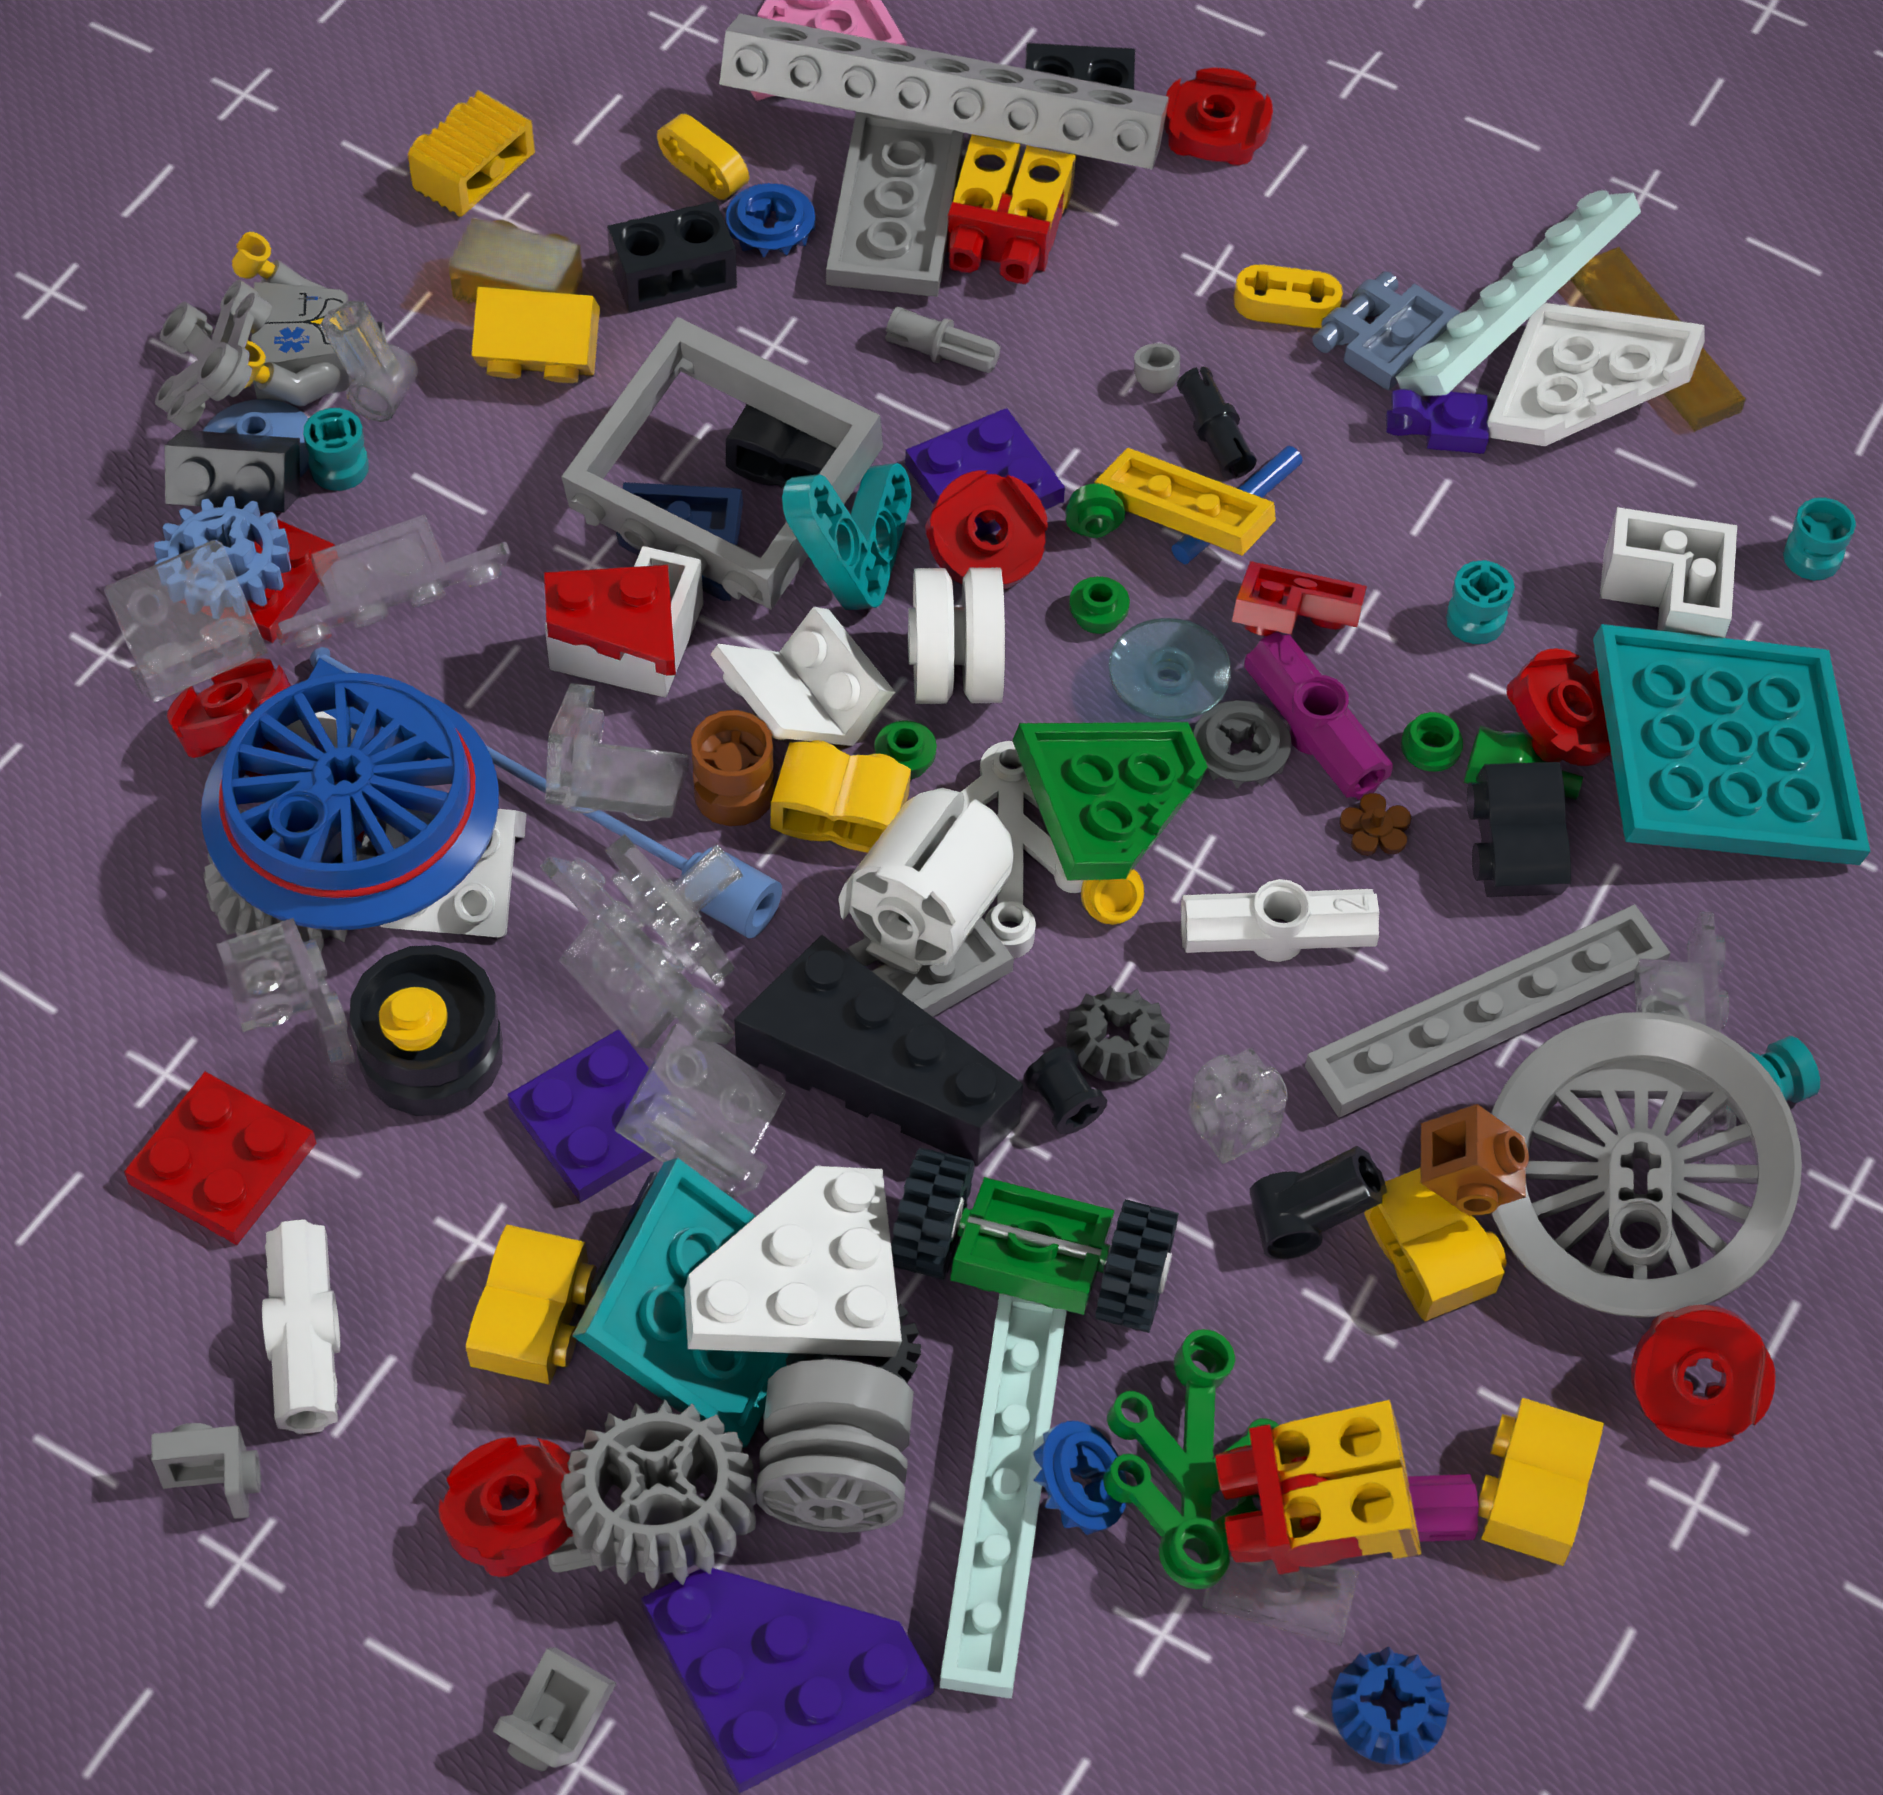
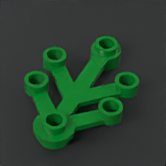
M1207 1329L1196 1330L1190 1333L1174 1356V1369L1177 1378L1186 1387L1183 1449L1154 1416V1408L1150 1400L1139 1392L1126 1391L1121 1393L1107 1412V1423L1111 1431L1125 1440L1136 1439L1181 1492V1514L1151 1482V1471L1148 1464L1137 1455L1122 1454L1115 1458L1104 1474V1488L1108 1495L1118 1502H1133L1162 1537L1159 1546V1558L1164 1570L1175 1582L1191 1589L1209 1588L1219 1582L1224 1576L1230 1563L1225 1517L1259 1511L1253 1504L1252 1498L1260 1499L1259 1494L1240 1497L1235 1508L1215 1521H1211L1212 1496L1221 1490L1215 1458L1213 1459L1215 1389L1224 1382L1232 1371L1235 1364V1353L1225 1337ZM1192 1361L1202 1363L1208 1372L1199 1369ZM1121 1408H1128L1138 1415L1140 1422L1134 1423L1127 1420L1122 1414ZM1266 1418L1257 1419L1249 1425L1240 1440L1225 1451L1251 1445L1249 1428L1270 1424L1271 1429L1279 1426V1424ZM1118 1471L1130 1473L1135 1478L1137 1486H1129L1121 1481ZM1187 1548L1195 1551L1199 1555L1202 1564L1189 1558L1184 1549Z

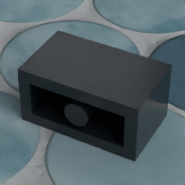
M182 430L165 444V504L201 506L202 500L208 498L214 507L220 508L223 507L227 496H233L236 508L243 509L253 500L258 502L259 511L285 512L300 496V438Z

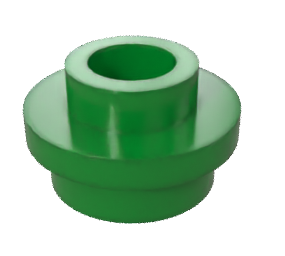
M1098 483L1084 485L1075 490L1070 496L1069 504L1065 510L1067 526L1074 533L1091 538L1103 537L1122 524L1125 517L1124 504L1115 491L1107 485Z
M1101 576L1086 578L1077 583L1071 591L1069 601L1070 612L1077 624L1085 631L1094 634H1104L1116 629L1128 615L1130 605L1127 590L1119 582Z
M1428 712L1416 717L1405 727L1401 738V750L1404 757L1412 765L1425 771L1437 772L1449 769L1457 763L1463 749V738L1457 724L1450 717L1437 712ZM1427 743H1429V744H1434V745H1436L1437 747H1431V746H1428V745H1426V744H1427Z
M914 721L893 722L885 726L878 733L875 740V754L888 755L898 763L911 769L910 780L924 774L933 764L936 757L937 744L934 735L927 727ZM899 745H911V746H914V747L908 748V749H904V748H900V747H898V746H899Z

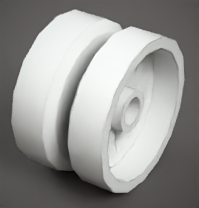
M914 568L913 608H908L909 665H913L916 704H947L953 694L954 665H962L964 693L970 703H1002L1005 669V619L1001 568H969L963 577L962 606L954 607L952 578L945 568Z

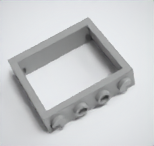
M676 317L561 476L569 508L583 514L587 524L597 526L601 523L619 532L627 543L638 550H641L642 546L701 559L702 575L721 584L732 597L739 600L743 595L772 610L808 558V554L790 529L787 521L760 558L604 480V477L680 372L836 447L837 449L819 474L829 480L843 504H845L883 448L881 418L879 414L688 321Z

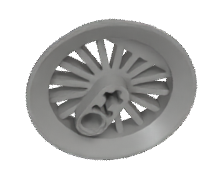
M1650 1012L1618 1013L1601 1016L1568 1028L1543 1043L1519 1065L1503 1087L1491 1113L1525 1137L1528 1154L1535 1137L1592 1161H1529L1528 1166L1525 1168L1526 1179L1590 1180V1182L1534 1203L1530 1201L1526 1183L1525 1198L1498 1206L1492 1212V1215L1509 1248L1528 1271L1559 1295L1599 1312L1638 1318L1657 1317L1665 1312L1676 1311L1685 1306L1708 1305L1722 1299L1747 1282L1770 1259L1790 1226L1796 1209L1801 1185V1149L1795 1121L1780 1088L1755 1057L1738 1043L1704 1024L1683 1017ZM1578 1098H1603L1617 1135ZM1618 1098L1635 1099L1634 1128L1632 1129ZM1648 1099H1665L1652 1129H1649ZM1681 1099L1705 1100L1669 1135H1665ZM1559 1102L1601 1145L1552 1126L1542 1120L1550 1109ZM1726 1104L1742 1123V1125L1681 1147ZM1749 1141L1752 1144L1757 1165L1690 1164ZM1638 1158L1648 1159L1650 1169L1647 1184L1648 1194L1640 1195L1634 1193V1174L1632 1169L1635 1159ZM1692 1183L1758 1184L1752 1208ZM1600 1198L1556 1240L1551 1238L1539 1221ZM1681 1199L1739 1222L1743 1226L1736 1236L1726 1244ZM1609 1214L1608 1228L1590 1267L1567 1253ZM1672 1214L1714 1255L1713 1258L1690 1269L1672 1226ZM1645 1222L1657 1229L1660 1238L1649 1248L1636 1249L1624 1242L1621 1237L1622 1232L1632 1223ZM1612 1254L1620 1265L1633 1271V1279L1604 1273ZM1669 1256L1677 1274L1669 1277L1647 1279V1272L1663 1265Z

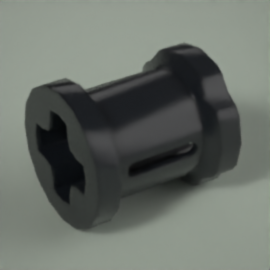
M1066 1046L1054 1048L1041 1055L1027 1068L1023 1081L1030 1090L1040 1093L1054 1114L1052 1117L1053 1126L1059 1134L1067 1135L1077 1132L1095 1121L1105 1110L1107 1099L1099 1089H1092L1076 1066L1078 1064V1056L1073 1049H1068Z

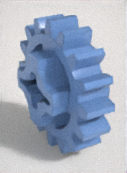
M227 496L223 507L214 508L211 501L207 498L202 500V512L194 514L186 508L179 510L182 522L180 526L169 523L163 525L165 541L155 542L154 545L158 560L155 562L160 584L166 585L169 599L172 602L184 598L189 613L194 614L203 605H207L210 608L212 618H219L223 607L232 606L233 611L238 616H241L245 612V602L252 600L256 604L264 606L267 604L264 591L266 588L281 591L284 587L281 573L291 570L287 534L285 528L279 529L277 517L273 512L260 516L258 502L252 500L243 509L236 508L234 497ZM254 542L261 546V554L256 552ZM185 560L190 562L191 572L183 566Z

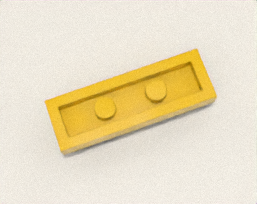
M1127 448L1094 481V483L1111 487L1122 500L1125 511L1241 556L1276 521L1274 502L1131 448Z

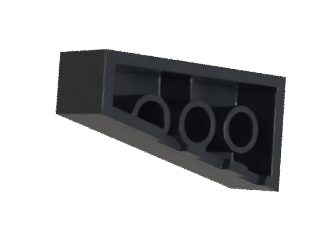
M823 935L813 942L734 1019L737 1060L755 1068H758L759 1064H763L785 1074L786 1082L809 1092L812 1087L845 1101V1108L867 1118L870 1113L901 1126V1133L950 1155L973 1160L974 1165L977 1167L1020 1123L1023 1084Z

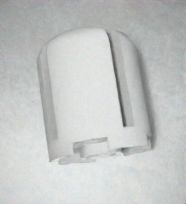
M940 788L920 793L906 801L846 881L839 895L841 918L844 920L850 912L857 927L871 940L866 951L890 967L911 974H917L923 965H940L945 962L944 967H946L1011 874L1014 857L1011 834L994 811L976 799L970 802L963 811L964 795L961 792Z

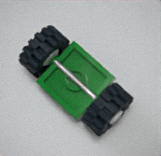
M921 1147L918 1149L915 1160L913 1159L910 1167L909 1177H907L904 1185V1194L902 1200H900L898 1218L894 1225V1237L891 1242L893 1267L944 1280L946 1273L950 1269L951 1260L954 1258L950 1276L951 1281L1083 1315L1097 1272H1101L1104 1275L1095 1319L1147 1333L1150 1332L1160 1293H1163L1171 1263L1172 1253L1170 1252L1175 1237L1178 1212L1125 1199L1118 1217L1116 1230L1114 1231L1112 1245L1106 1243L1111 1231L1115 1210L986 1177L983 1179L973 1208L968 1209L967 1200L972 1187L974 1161ZM961 1236L962 1238L956 1251L957 1240Z

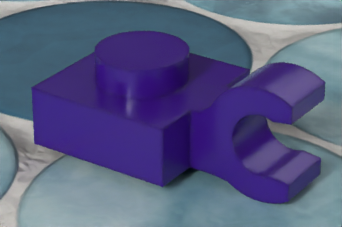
M1405 389L1392 391V410H1387L1386 432L1396 436L1426 435L1427 449L1484 454L1489 440L1487 395L1449 392L1447 395L1428 396L1426 402L1414 391Z

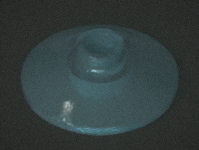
M1158 618L1139 623L1120 636L1110 654L1109 677L1117 695L1133 710L1155 719L1178 721L1200 716L1220 702L1229 686L1231 663L1223 644L1207 629L1182 619ZM1162 679H1172L1174 681H1164Z

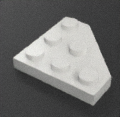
M1544 303L1530 316L1487 421L1489 438L1547 446L1690 382L1705 342L1704 325Z
M815 1166L689 1273L684 1289L688 1349L896 1357L902 1339L882 1169Z

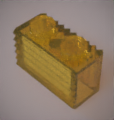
M472 217L470 225H467L466 233H463L462 241L458 242V247L454 249L453 257H450L449 260L452 295L458 302L464 299L468 304L473 302L476 304L478 287L574 294L583 277L580 245L572 243L560 234L551 233L544 236L518 229L517 226L506 220L490 222Z

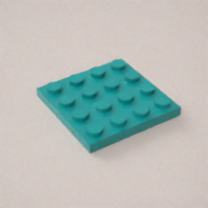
M1601 624L1593 637L1625 842L1861 865L1871 851L1829 650Z

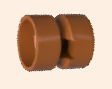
M720 711L706 717L695 728L691 738L695 803L702 815L714 823L729 827L752 823L760 819L770 809L774 794L772 734L761 719L744 711Z

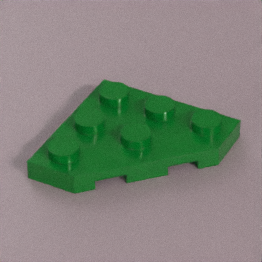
M1188 722L1019 723L1012 740L1067 881L1126 879L1198 787L1208 768Z

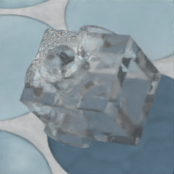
M1251 1047L1233 1057L1227 1054L1217 1056L1201 1067L1198 1073L1195 1074L1191 1102L1188 1105V1114L1196 1132L1201 1138L1207 1140L1221 1163L1225 1164L1249 1151L1258 1150L1279 1137L1288 1100V1092L1278 1071L1273 1066L1265 1067Z

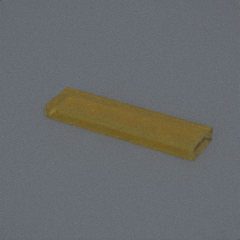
M1620 247L1594 256L1570 278L1571 282L1594 310L1681 322ZM1703 347L1690 382L1663 393L1694 432L1741 413L1746 398Z

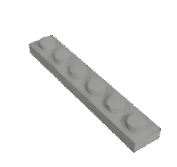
M1634 904L1317 1049L1307 1055L1305 1068L1339 1118L1665 967L1671 952Z

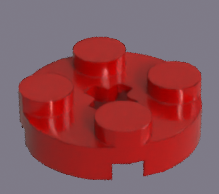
M1215 67L1197 70L1195 79L1188 80L1181 85L1180 78L1169 87L1166 93L1169 100L1164 129L1169 136L1168 146L1175 154L1181 156L1191 155L1208 161H1226L1236 166L1247 164L1252 160L1254 151L1260 148L1269 136L1273 114L1272 100L1268 94L1264 98L1256 90L1257 81L1242 72ZM1214 111L1224 112V118H1215L1211 116L1213 115Z
M985 470L968 472L953 480L934 503L932 512L925 525V533L929 539L931 553L939 567L945 568L951 578L957 583H963V577L969 568H1001L1003 590L1008 589L1025 579L1042 559L1046 542L1045 532L1048 529L1045 509L1036 493L1026 483L1008 474L1005 478L997 474H986L988 471ZM980 517L986 524L995 520L1000 525L1001 529L996 534L998 544L991 545L988 541L982 542L976 537L975 532L978 528L974 522L975 519Z
M1551 648L1536 654L1522 667L1517 676L1509 682L1506 693L1510 702L1515 706L1524 727L1533 737L1532 746L1534 751L1543 761L1560 762L1564 760L1577 766H1592L1600 763L1611 754L1598 668L1589 674L1582 667L1574 664L1581 656L1565 649ZM1569 707H1573L1576 713H1574Z
M265 658L239 661L210 673L209 676L214 685L204 689L198 695L192 685L178 695L168 709L167 719L188 757H202L218 747L225 746L245 719L256 708L278 692L290 687L291 684L280 665L275 670L271 660Z
M1712 1305L1685 1306L1676 1311H1667L1657 1316L1651 1322L1649 1330L1639 1340L1631 1365L1632 1388L1646 1417L1668 1438L1692 1447H1717L1735 1440L1733 1436L1744 1432L1751 1424L1755 1426L1765 1416L1775 1391L1776 1376L1774 1363L1761 1336L1739 1315ZM1699 1359H1710L1711 1367L1722 1374L1720 1382L1708 1383L1705 1387V1393L1693 1392L1692 1381L1684 1377L1687 1367L1696 1366Z
M515 1437L499 1438L490 1441L465 1455L453 1467L446 1479L449 1490L444 1497V1503L440 1499L438 1512L449 1542L464 1559L471 1563L483 1565L486 1572L492 1576L507 1577L513 1575L522 1566L534 1563L550 1555L564 1544L568 1538L573 1537V1530L568 1527L564 1517L563 1506L565 1502L563 1501L561 1489L564 1475L571 1473L568 1467L570 1456L564 1449L551 1441L537 1438L540 1447L531 1444L518 1445ZM510 1494L517 1500L528 1495L521 1505L510 1510H503L500 1502L501 1499Z

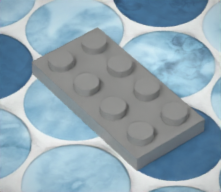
M856 111L826 267V285L938 297L947 245L948 213L956 191L965 137L964 132Z

